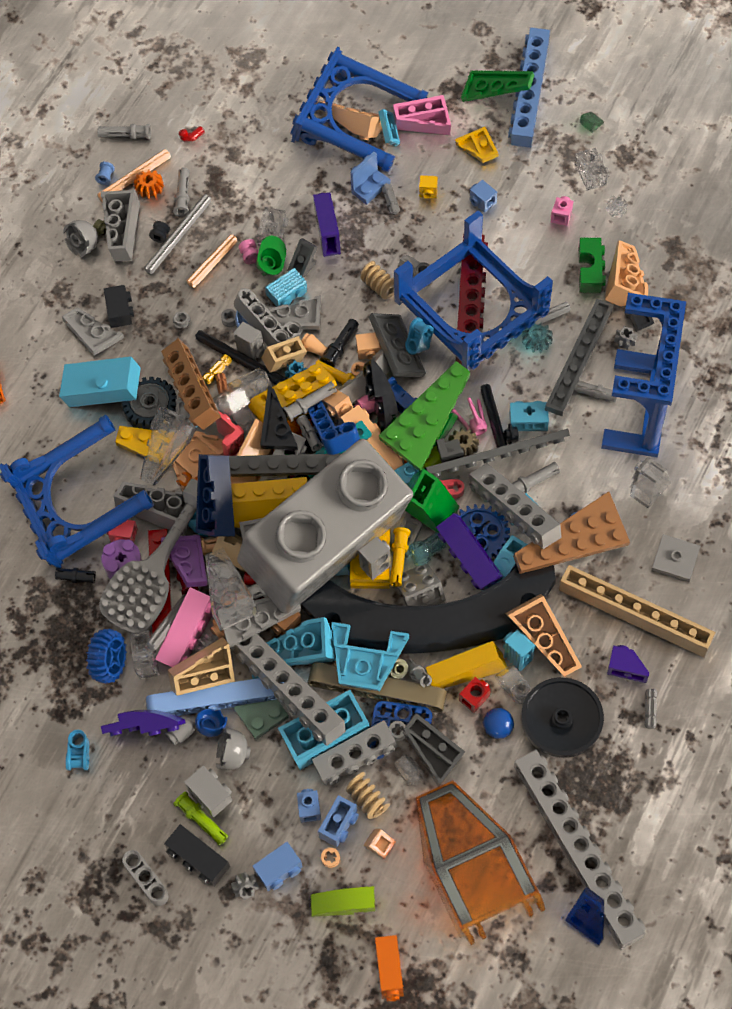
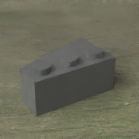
M417 713L403 730L404 736L439 787L464 755L465 751Z

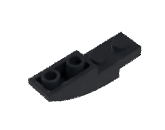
M370 360L363 367V375L366 378L365 393L368 395V401L376 402L374 410L377 414V425L381 430V434L392 423V418L398 415V409L393 390L386 375L375 360Z

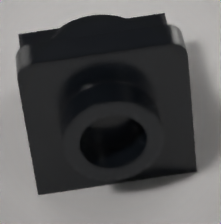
M625 313L626 316H630L636 332L655 324L652 317Z

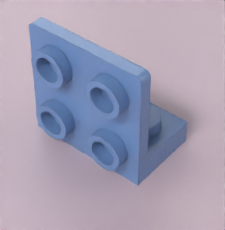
M376 152L367 155L350 172L351 193L366 205L382 192V187L385 183L390 184V179L377 169Z

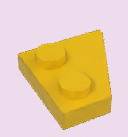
M486 127L455 139L458 147L482 163L499 156Z

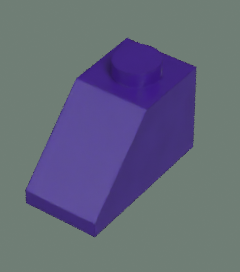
M613 645L607 675L647 683L649 671L634 650L624 645Z

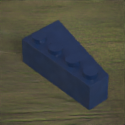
M199 454L195 533L214 537L235 536L230 461L227 455Z

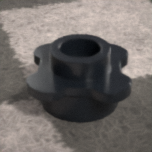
M508 424V428L504 430V435L508 444H512V442L518 441L519 433L517 427H512V424Z

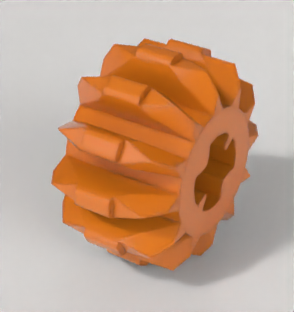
M148 169L147 172L141 171V175H136L134 187L136 193L140 194L142 198L147 196L150 199L151 196L156 198L157 194H161L164 183L162 176L156 170L151 172Z

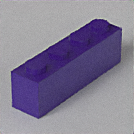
M453 513L436 527L439 531L437 535L442 542H447L450 546L449 552L454 558L460 560L461 569L466 574H470L472 577L471 583L477 590L484 591L504 578L460 515Z

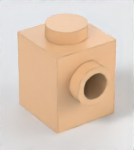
M375 332L356 335L358 360H371L381 349Z
M339 390L321 400L329 416L338 420L353 409L349 396Z

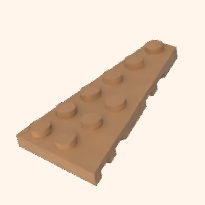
M607 492L560 523L562 538L545 549L531 542L517 551L513 557L519 573L522 574L625 547L630 544V540L611 494Z

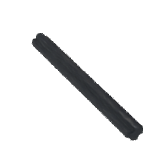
M198 330L195 334V339L222 355L227 354L231 357V360L277 385L279 382L287 380L286 377L275 371L269 373L266 366L204 331Z

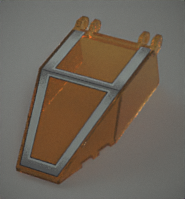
M452 780L416 797L423 861L460 938L465 937L470 945L475 944L474 937L468 929L474 925L482 940L487 938L480 922L521 903L529 918L534 916L533 910L527 901L529 899L533 904L536 903L541 912L545 910L543 899L511 835L458 784Z

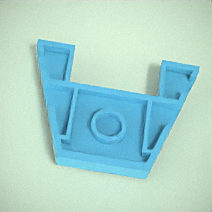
M332 622L339 684L380 691L406 645L409 634L391 631L387 651L347 645L351 626L349 624Z

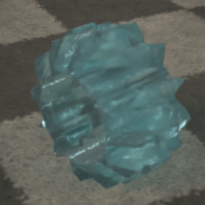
M542 322L539 325L535 323L532 327L523 330L522 343L526 345V350L532 348L533 353L535 350H538L540 353L543 349L548 350L549 345L553 341L552 330H549L548 325L543 326Z

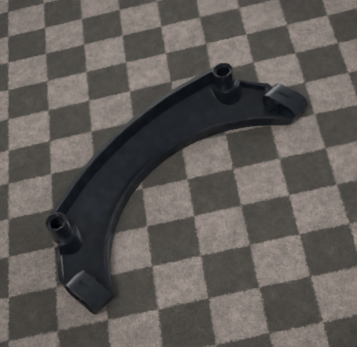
M551 565L520 574L516 566L501 581L478 594L461 600L430 606H399L368 600L341 588L329 580L300 605L301 609L312 619L325 617L331 630L332 622L349 624L351 626L347 643L349 646L387 651L390 632L395 631L409 634V639L401 654L449 651L504 639L508 633H514L517 629L521 631L505 613L540 594L546 599L556 583L555 567Z

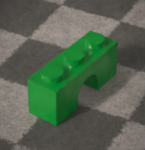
M580 238L578 247L579 263H588L591 267L580 268L579 293H601L602 286L606 285V275H602V271H605V260H602V256L605 255V245H602L601 238Z

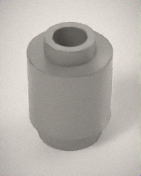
M189 716L187 718L181 717L185 719L186 724L179 725V730L165 732V735L174 745L181 744L195 732V723Z

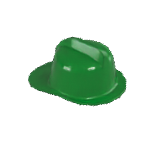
M267 236L260 244L256 266L263 276L278 275L284 267L287 249L284 242L277 236Z

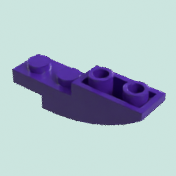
M133 710L117 714L119 722L102 725L101 730L102 734L110 732V736L122 734V730L128 728L129 732L140 730L141 734L148 732L149 736L160 734V730L167 728V732L179 730V725L186 724L185 719L163 711Z

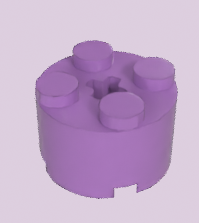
M129 539L116 540L105 545L101 557L103 567L109 579L128 562L143 560L138 547Z

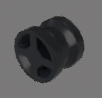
M155 221L149 237L155 242L164 243L170 227L162 221Z

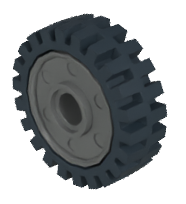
M144 377L142 382L139 381L136 400L122 402L126 419L133 427L136 426V428L150 430L158 428L160 431L163 429V425L165 427L169 426V421L172 423L174 416L176 417L177 395L172 385L168 384L166 380L162 381L159 377L154 380V377H149V380Z

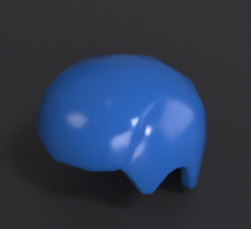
M494 708L487 712L482 722L485 732L495 739H504L511 734L514 728L512 715L502 708Z
M203 709L196 716L195 726L200 734L209 738L217 737L223 733V729L227 724V717L222 715L221 710Z

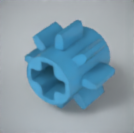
M294 361L290 365L287 364L285 377L290 378L307 368H304L303 362Z

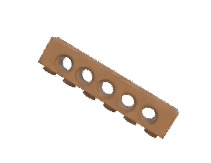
M178 338L161 351L164 357L163 362L169 368V375L174 379L173 385L180 392L178 396L185 403L183 405L184 409L190 414V422L204 430L221 416L189 348Z

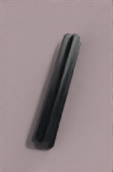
M489 384L481 385L480 390L496 447L506 446L507 443L491 386Z

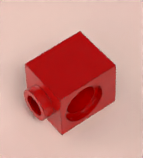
M474 677L460 692L459 701L475 713L490 697V686L484 680ZM479 691L481 695L475 697L471 692Z

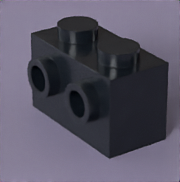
M125 285L103 288L110 327L132 325L131 317L135 316L133 306H129V302H132L130 291H126Z

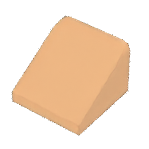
M374 829L364 843V846L385 859L396 841L381 829Z

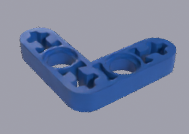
M380 701L374 707L371 727L384 720L388 728L395 721H401L407 725L412 719V711H415V714L417 713L420 716L422 713H426V717L429 718H425V720L431 724L432 712L427 707ZM382 707H385L387 711L384 715H380V711H378ZM392 708H395L394 717H391V713H389L392 712ZM402 709L407 710L409 716L405 719H401L397 715ZM376 741L371 742L369 748L374 749ZM385 755L379 756L377 760L382 759Z

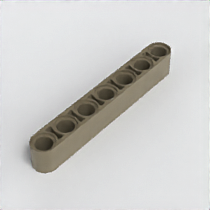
M318 662L312 663L307 682L310 686L340 693L351 690L354 696L427 707L431 712L436 713L443 712L447 691L439 687L426 685L423 687L419 683L387 677L380 691L343 686L339 684L337 666Z

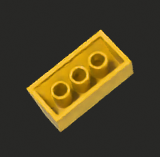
M307 477L231 484L234 527L240 528L239 522L264 518L307 483Z

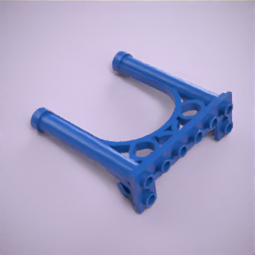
M337 46L334 52L331 51L327 60L329 61L328 64L323 65L321 69L322 75L320 77L317 76L313 85L315 86L314 89L309 90L306 98L308 100L306 103H302L299 110L300 114H296L293 119V127L290 132L292 134L291 142H299L301 138L304 143L315 145L319 140L330 143L362 159L372 152H376L377 166L389 172L395 156L344 133L333 119V101L342 90L355 84L375 86L407 102L425 99L429 92L425 90L420 91L343 55L340 47ZM330 80V83L333 87L325 88L328 81ZM320 96L324 99L325 104L317 103ZM317 110H323L326 116L319 119L314 116V113Z
M107 415L100 417L98 422L41 457L32 461L20 458L15 460L10 466L7 463L5 465L0 464L2 480L5 483H10L16 490L17 494L15 496L23 504V513L32 523L30 528L39 538L35 542L38 548L36 550L37 555L41 560H46L49 565H53L56 568L62 567V560L143 510H149L154 506L148 493L142 490L87 524L77 525L68 523L56 513L51 500V484L55 473L67 460L116 431ZM47 471L45 479L39 477L41 474ZM37 482L43 483L41 493L34 495L32 491L33 485ZM34 500L41 501V507L39 510ZM45 518H49L52 521L48 527H46L43 521ZM58 526H63L64 534L54 536V529ZM71 530L80 531L70 536Z

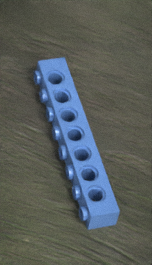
M530 28L529 34L525 36V45L527 47L523 48L522 57L525 60H521L520 71H533L535 76L530 90L516 92L515 94L518 100H514L513 111L516 112L511 116L513 128L509 127L508 138H511V145L529 148L532 146L550 38V30Z

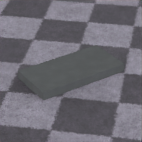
M371 313L369 320L393 375L423 377L426 372L418 354L411 355L406 350L405 344L408 331L401 315Z

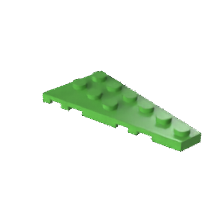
M456 361L379 435V439L418 471L422 470L436 440H438L449 419L450 412L454 409L456 401L470 377V371Z

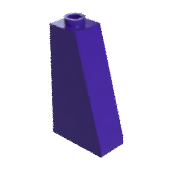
M331 193L313 195L314 208L323 257L341 254L340 237Z

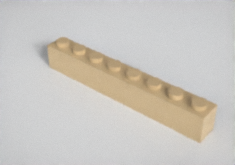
M568 565L560 581L559 591L701 657H705L716 633L573 566Z

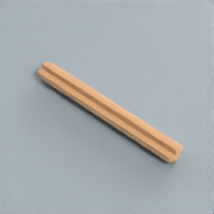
M166 149L162 150L101 192L123 190L136 180V175H141V171L147 172L148 169L151 171L170 158L169 152ZM99 192L97 196L99 200L103 202L101 192Z

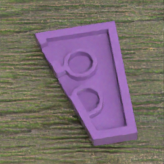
M200 535L180 536L169 555L171 561L187 587L207 586Z

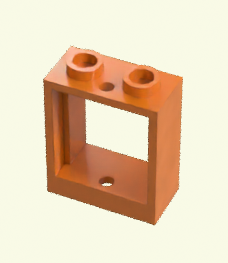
M397 935L375 937L382 999H386L388 1002L400 1000L399 997L404 995Z

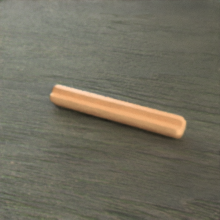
M232 234L229 235L187 279V284L194 288L237 243V238Z

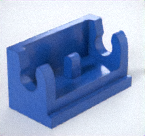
M391 377L388 381L395 396L397 409L402 414L417 398H413L395 381L394 377Z

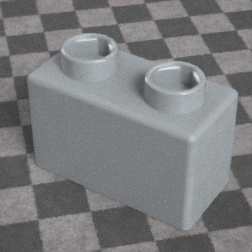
M360 439L250 528L244 535L237 561L280 611L288 614L359 555V549L376 536L378 538L393 527L411 501L413 491L366 439Z

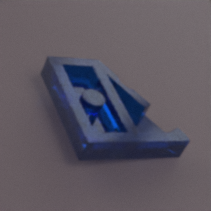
M586 887L565 921L597 945H600L604 937V899Z

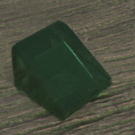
M593 112L582 114L580 117V124L592 133L604 123Z

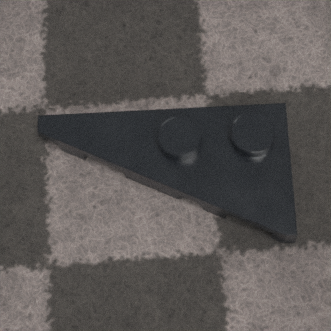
M268 386L260 444L261 449L298 450V445L272 386Z

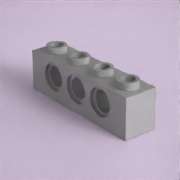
M384 720L313 758L312 761L325 785H333L339 782L341 777L346 774L352 775L356 773L359 767L365 764H373L379 756L393 753L398 745ZM378 741L379 745L377 748H369L371 742ZM354 751H361V755L358 758H351ZM336 761H343L340 768H333Z

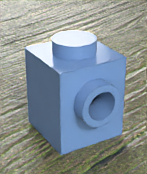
M481 180L478 184H474L471 187L470 202L483 212H486L497 203V191L484 180Z
M304 789L301 793H297L300 822L321 820L317 790Z

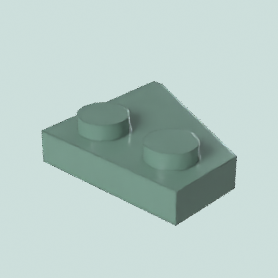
M278 700L234 707V711L255 740L289 718L288 713Z

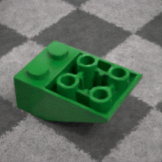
M423 468L412 476L408 484L409 488L413 491V497L405 511L436 533H439L436 527L453 513H457L460 506L441 481Z

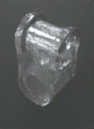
M510 664L496 674L495 678L516 703L524 704L530 692V686L521 676L518 669L513 664Z

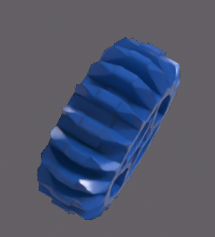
M113 629L99 630L90 639L91 643L88 645L89 649L86 659L88 662L87 669H89L88 673L92 679L100 683L115 682L116 679H119L120 674L123 673L122 669L125 667L127 651H125V639L118 631Z

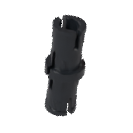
M57 567L55 579L69 580L72 583H95L96 571L79 570V568L75 567L73 569Z

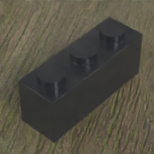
M181 824L164 843L167 849L166 853L174 860L179 858L183 862L181 865L189 872L194 870L198 873L199 880L206 885L210 883L215 886L230 868V864L225 858Z

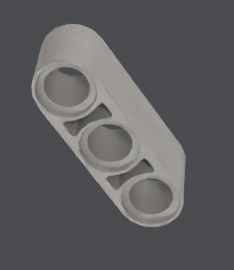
M135 850L127 851L123 855L122 862L129 874L153 905H164L169 898L165 886L139 852ZM132 858H138L136 865H128ZM143 875H151L147 882H141ZM155 891H163L160 898H153Z

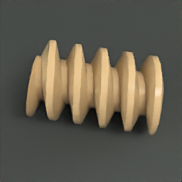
M370 261L361 272V280L380 295L382 299L391 298L394 295V278H390L391 276L388 273L385 274V270L376 265L375 261Z
M361 772L350 781L346 792L351 794L353 800H357L356 804L361 807L363 813H367L366 817L368 819H374L383 814L390 804L383 805L386 798L378 799L381 792L376 791L373 793L372 791L376 786L374 784L368 786L371 780L369 778L363 780L365 772Z

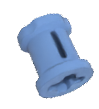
M101 162L99 165L100 170L96 174L95 180L102 185H108L111 181V173L115 169L111 163Z

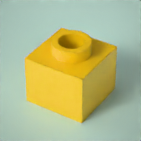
M420 175L419 197L427 199L437 198L438 176Z

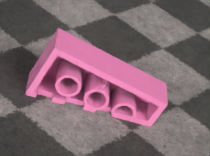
M190 587L155 660L172 668L189 658L219 603L211 596Z

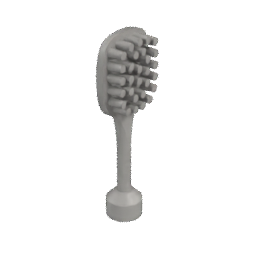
M190 479L182 494L186 505L160 546L146 560L131 561L122 566L114 574L103 591L99 602L100 612L108 621L122 630L134 634L145 632L155 622L165 605L169 592V582L165 577L164 570L174 545L196 512L198 481L195 479Z

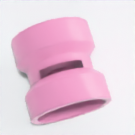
M252 239L242 241L238 247L240 253L243 254L244 262L246 264L256 263L259 250L256 249L255 241Z

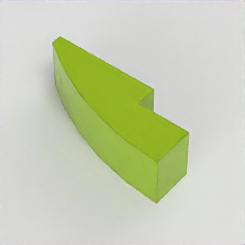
M374 886L346 888L311 894L312 917L354 915L356 912H375Z

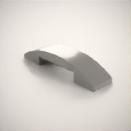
M381 348L372 359L376 361L386 375L391 368ZM363 371L338 389L349 396L351 403H354L366 394V378L363 375Z

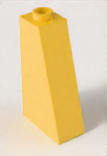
M491 641L426 667V670L432 678L429 686L432 685L444 689L472 681L474 677L479 679L504 672L508 668L502 651Z

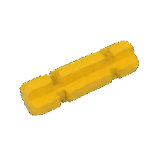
M224 354L220 361L218 360L208 370L209 373L206 372L202 376L204 382L208 385L214 381L213 378H216V374L221 373L225 366L232 362L231 357Z

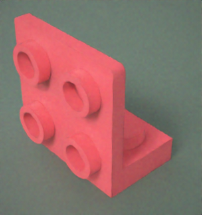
M219 411L221 417L216 420L217 431L224 436L222 441L223 454L237 456L244 442V430L239 425L233 424L228 415L222 414Z

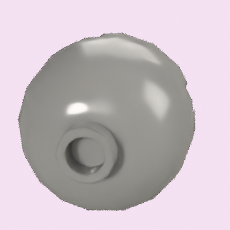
M75 220L64 226L63 234L66 233L67 236L65 242L73 254L77 255L79 253L80 257H83L95 249L98 243L97 230L89 222Z
M224 728L223 731L226 733L225 736L220 735L216 758L220 757V764L216 763V767L223 770H233L239 768L245 759H249L251 748L247 746V740L241 732Z

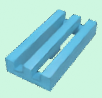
M384 109L378 111L385 143L393 144V146L399 145L400 140L394 114Z

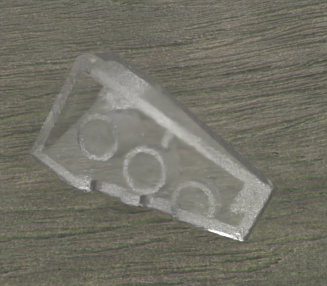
M159 406L151 422L150 429H152L151 439H148L147 442L149 449L147 456L144 457L140 479L155 486L190 443L198 425L194 426L189 418L182 414Z
M224 548L205 555L211 612L219 630H224L257 615L256 604Z

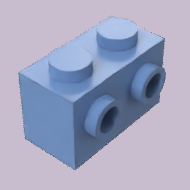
M338 795L318 830L319 838L335 847H338L340 842L344 843L349 834L347 830L350 824L354 825L358 819L357 805Z
M286 842L252 867L267 891H270L271 889L276 890L284 883L283 881L288 877L293 878L298 875L303 865L292 847Z

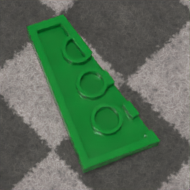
M471 70L461 99L463 102L530 90L535 75L533 71Z

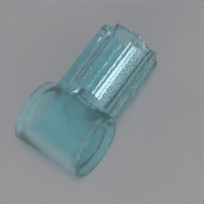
M439 532L434 533L423 541H416L409 545L408 550L415 566L425 565L431 560V556L446 547L447 542H442L437 535Z

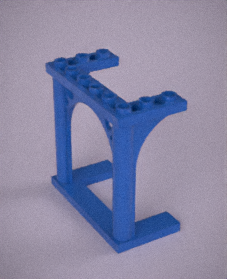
M479 210L464 220V241L415 277H413V265L409 261L394 270V301L398 305L403 303L416 317L423 319L426 325H431L434 328L433 334L462 362V366L469 371L476 369L480 362L492 357L495 351L499 348H504L511 339L520 336L523 330L532 327L539 318H544L549 313L553 280L548 276L535 286L525 282L482 242L483 214ZM470 254L504 286L510 298V310L505 320L496 328L483 333L478 329L472 333H465L454 329L417 294V292ZM516 307H524L527 311L517 313L514 309Z
M628 293L625 313L658 318L662 325V331L656 355L617 349L614 369L651 374L650 381L615 375L612 397L635 400L644 406V423L642 435L604 429L601 449L658 458L668 405H672L686 301Z

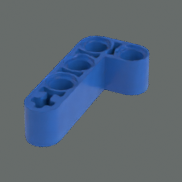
M322 401L308 408L311 422L327 454L335 455L343 452L360 440L354 422H346L336 427L334 426Z

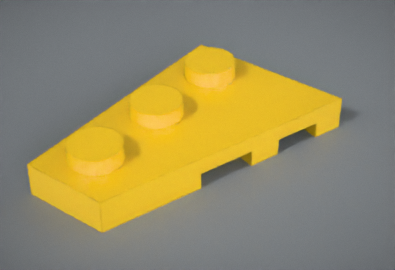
M119 426L115 443L117 446L134 454H139L147 460L154 461L167 469L175 435L172 432Z

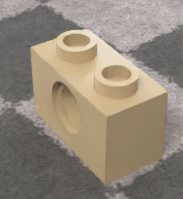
M298 336L268 346L261 358L269 373L286 368L287 364L290 365L294 361L300 363L307 351Z

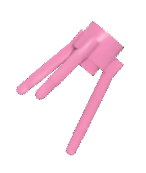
M468 397L467 400L474 416L469 421V425L455 409H452V412L459 416L458 420L467 430L470 428L471 433H476L479 436L484 434L488 427L485 422L481 401L477 399L479 417L471 398Z

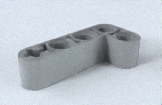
M243 288L238 292L234 300L235 309L249 325L261 331L262 339L267 346L300 336L302 326L299 322L290 321L281 326L251 290Z

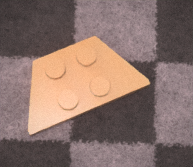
M199 431L191 434L169 455L177 479L183 482L186 481V477L182 475V472L190 473L192 479L198 477L199 454L224 455L222 448L223 439H219L216 435H206ZM180 486V488H181L182 491H183V490L185 489V487H186V486Z

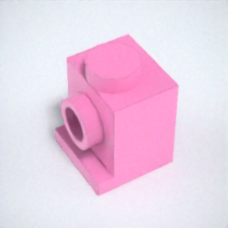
M567 196L556 197L550 222L568 226L574 201H571Z

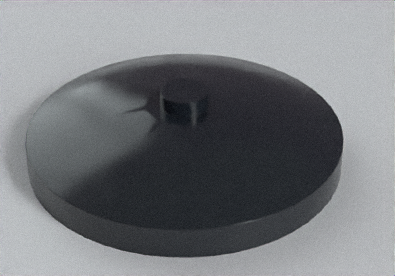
M557 677L539 683L529 692L522 707L521 721L525 735L538 750L553 757L569 758L586 752L596 743L603 728L604 712L599 698L587 685L572 678Z

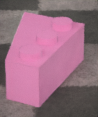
M444 95L393 104V114L397 130L450 135L451 122Z

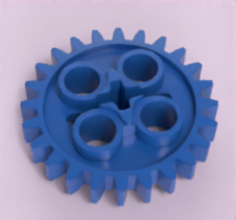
M474 504V509L466 506V512L460 509V517L473 535L476 536L478 542L485 546L484 550L491 560L492 557L496 558L498 552H500L510 538V535H508L510 534V528H507L508 521H504V515L498 516L499 513L496 510L492 512V506L485 509L484 504H482L481 508ZM480 520L482 522L479 524H475L473 521ZM491 530H493V531H496L497 533L494 534V535H491V534H489L488 532L491 531Z

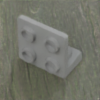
M427 563L403 572L402 585L397 588L403 595L406 606H430L446 601L441 581Z

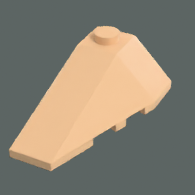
M317 101V103L325 104V101ZM332 104L333 119L353 134L359 135L360 139L369 140V138H376L382 131L379 114L361 112L359 109L345 108L343 105Z
M621 240L617 242L605 293L606 301L620 307L626 306L628 293L648 296V284L643 280L644 272L639 268L640 260L636 248Z

